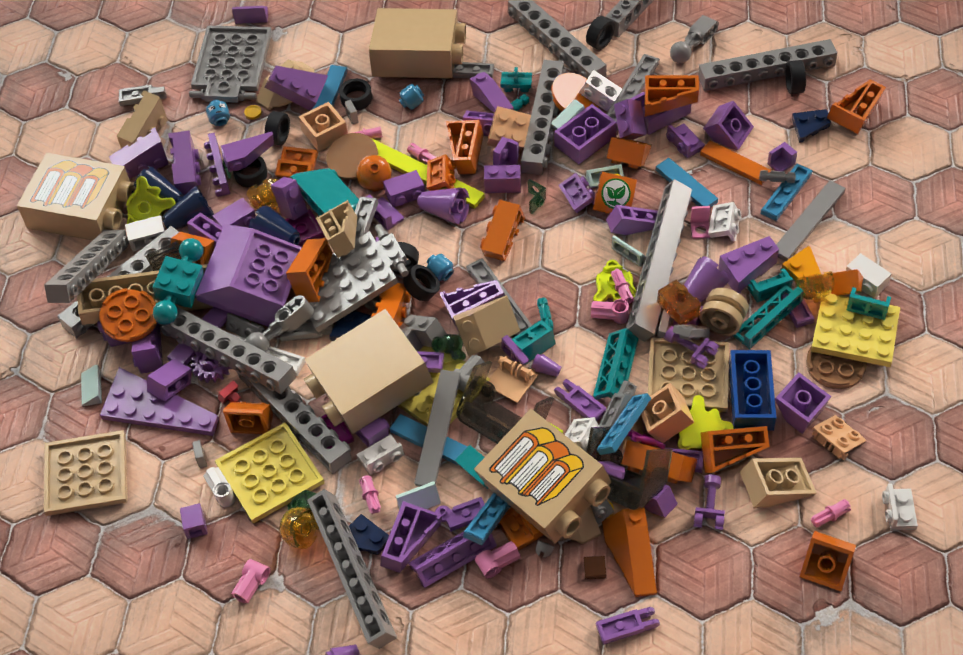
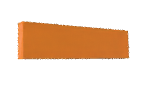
M711 140L700 151V156L760 185L765 182L759 179L760 171L768 170V172H771V169Z

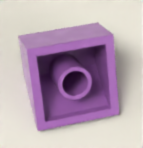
M731 101L718 106L703 129L714 142L734 150H739L754 126L737 104Z
M798 372L778 394L775 401L786 422L803 434L825 409L832 396Z

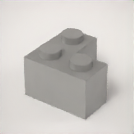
M409 315L399 327L416 351H419L423 346L436 348L447 335L435 317Z

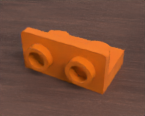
M446 154L427 161V189L429 191L445 186L448 189L454 188L456 166L454 161L450 160Z

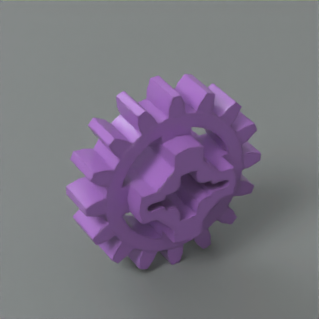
M198 351L194 352L196 357H191L192 364L190 365L194 376H198L200 381L205 378L206 383H209L210 379H213L214 383H216L217 378L223 380V375H229L228 369H232L223 366L215 359H209L205 354Z

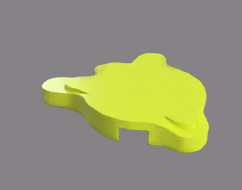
M140 176L136 180V190L130 195L126 203L128 211L127 224L160 216L164 210L170 209L176 204L173 198H160L161 189L150 186L144 176Z
M609 260L603 271L596 276V288L598 291L594 295L593 301L605 302L608 298H613V301L621 299L619 293L615 290L616 285L611 276V272L615 269L622 271L625 280L630 284V292L635 297L636 289L633 285L631 272L624 270L623 266L619 265L616 260Z
M696 395L692 400V408L690 410L694 423L679 432L677 446L679 449L684 450L702 449L701 432L734 429V426L731 422L721 420L717 409H712L709 412L706 411L704 398Z

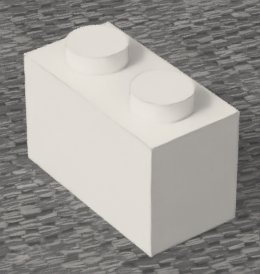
M161 215L125 224L128 241L133 252L143 249L165 231Z
M861 253L846 266L845 271L854 269L860 271L863 276L861 290L873 298H876L889 285L892 273Z

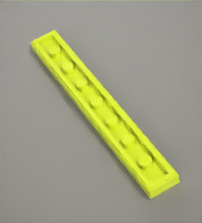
M372 139L377 146L378 155L385 158L391 168L403 174L417 170L423 184L427 185L426 164ZM455 179L454 188H465L469 194V198H466V204L475 209L485 198V193ZM445 186L437 190H443L448 188Z

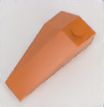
M645 508L623 509L602 521L605 543L614 555V559L624 573V577L635 597L657 595Z

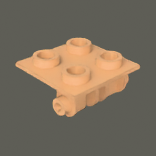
M501 356L498 360L499 367L492 374L485 387L518 403L539 374L533 372L532 369L524 367L522 364H518L516 361L508 359L507 356Z
M836 415L813 427L812 435L814 439L824 447L829 445L828 451H832L838 459L845 460L849 455L848 451L866 442V439L859 432L853 430L843 419Z

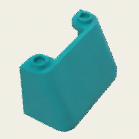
M324 168L300 172L289 177L297 181L303 199L318 216L347 200L355 212L359 199L343 183L334 169Z

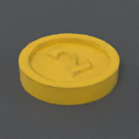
M250 105L246 107L244 114L247 119L254 120L261 116L262 111L259 106Z

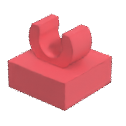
M234 380L219 392L218 400L222 404L228 400L230 403L240 402L239 399L241 397L237 393L239 385Z

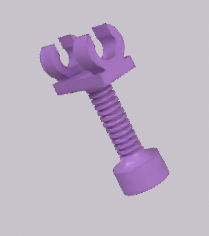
M671 326L667 330L664 339L670 343L676 341L693 351L691 363L700 369H704L707 366L708 359L702 353L706 351L714 356L718 352V344L706 338L698 346L690 340L679 338V334L673 333L674 327Z
M709 474L704 478V486L708 488L706 508L696 507L694 527H702L703 518L716 519L715 529L723 530L725 511L714 509L716 489L721 487V477Z

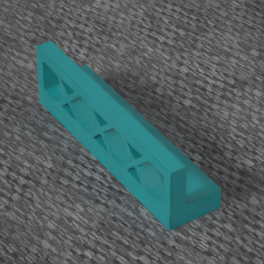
M785 285L742 324L739 332L733 336L747 348L751 349L803 301L804 291L799 287L792 290L789 286ZM787 292L789 295L781 301V296ZM770 306H776L769 313L767 312ZM757 318H762L756 325H754V321ZM744 330H749L744 337L740 334Z
M627 328L609 333L593 397L596 400L605 397L612 399L614 393L619 392L623 381L629 380L639 338Z

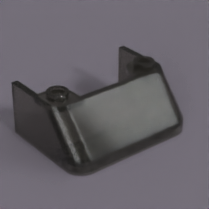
M487 361L473 367L456 414L460 422L498 444L522 417L493 401L496 389L491 382L486 380L493 362ZM549 397L537 402L534 411L546 420L554 398Z
M612 426L591 427L586 452L597 461H611L622 466L623 455L619 449L614 453L600 455L597 451L598 446ZM673 449L647 450L642 476L625 469L624 479L622 480L608 475L612 482L609 485L611 490L607 499L632 510L642 509L666 485Z

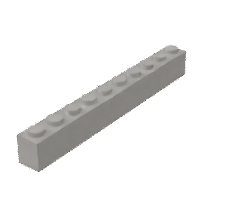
M675 179L664 188L626 326L628 330L644 342L650 337H654L658 331L657 323L662 315L661 308L666 300L665 292L670 285L668 281L674 269L672 265L677 257L676 250L681 242L680 234L684 229V219L688 214L687 207L692 199L690 197L692 189Z

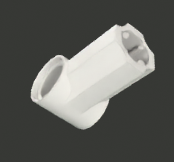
M211 467L206 470L203 477L221 507L232 506L236 497L231 485L227 482L219 467Z

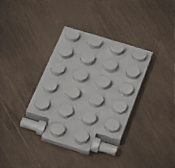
M207 26L191 82L192 89H200L201 91H189V97L201 98L205 102L219 100L238 103L239 101H245V99L256 100V93H246L245 91H258L272 35L271 27Z
M381 224L375 226L378 233V242H376L374 236L369 231L355 240V247L349 254L339 258L335 253L332 254L328 272L324 273L322 281L325 282L324 286L319 289L320 301L310 302L314 308V313L310 320L318 333L399 283L393 272L394 269L399 270L402 277H406L409 274L405 267L407 258L393 233L389 234Z

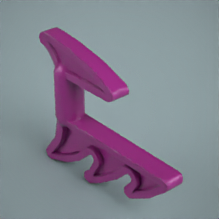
M631 429L627 434L635 442L665 449L666 445L645 433L642 436Z

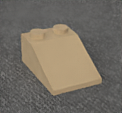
M507 295L453 316L468 356L501 342L502 338L506 335L510 337L520 331Z
M802 458L751 459L739 471L754 508L773 507L816 494Z

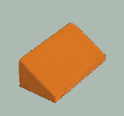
M858 269L823 274V292L837 296L851 294L852 288L855 287L857 288L855 293H861L863 276Z

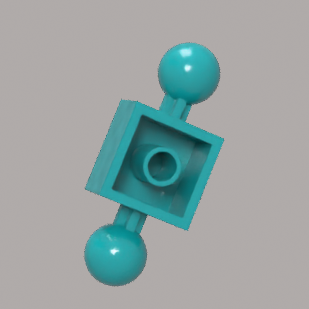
M188 238L180 244L179 254L182 258L181 260L165 256L153 284L154 297L157 300H161L153 308V317L159 324L168 325L176 320L178 310L175 304L188 308L193 306L196 292L204 275L202 265L192 263L198 261L203 255V246L197 239Z

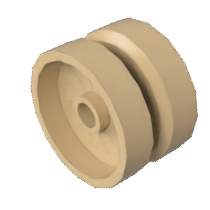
M715 288L708 294L706 303L700 311L699 318L704 326L711 327L710 331L722 336H732L739 332L749 305L747 300L736 291L728 288Z

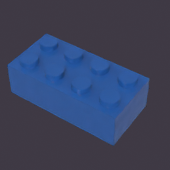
M731 350L729 375L734 429L767 426L768 431H774L776 407L771 350Z

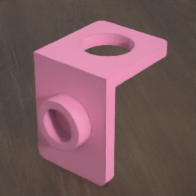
M695 206L691 208L690 225L693 239L710 238L708 234L710 206ZM703 227L706 229V232L699 234L695 229Z

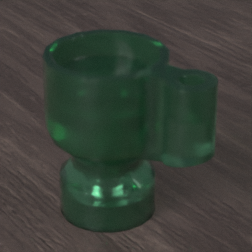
M447 334L433 338L432 349L435 352L451 354L454 360H464L466 358L465 352L461 350L463 342L459 335Z

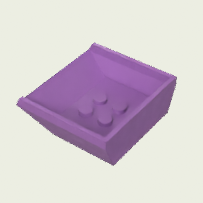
M224 224L196 292L197 301L269 327L275 321L276 312L286 303L291 289L286 272L302 247L253 228Z

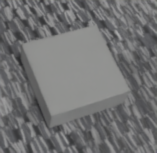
M345 101L346 114L353 125L359 123L357 110L352 101Z
M200 440L194 441L192 445L197 464L200 469L207 467Z

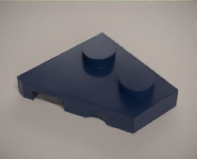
M827 109L792 113V121L799 143L804 142L805 138L809 135L814 136L819 131L830 127L831 120L827 118Z
M352 311L339 319L329 336L330 341H335L336 338L341 337L370 319L371 315Z
M360 514L349 525L359 551H367L368 553L379 555L384 550L389 535L364 515Z

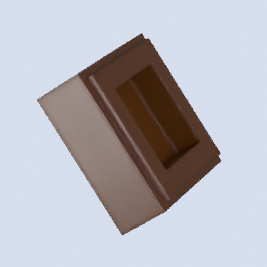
M605 556L584 557L585 580L604 579L607 577Z

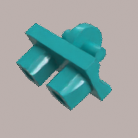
M514 67V72H502L501 88H504L505 92H512L513 88H520L521 92H529L532 86V72H518V67Z

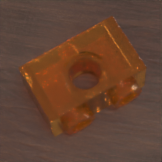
M677 280L658 290L657 303L679 325H685L699 317L700 301L693 297L687 288Z

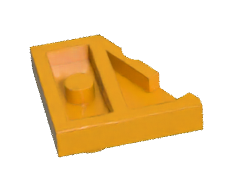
M807 246L782 264V269H786L788 274L807 291L822 282V274L810 246Z

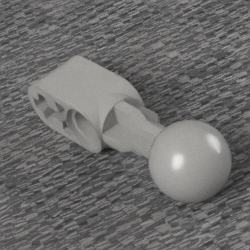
M702 15L690 27L685 41H679L672 45L670 49L671 59L676 63L688 61L692 53L691 48L699 44H705L717 31L719 22Z
M298 295L276 312L275 321L269 325L266 331L263 333H251L245 342L267 352L270 346L269 341L272 338L281 335L284 331L293 332L313 315L314 308L304 296Z

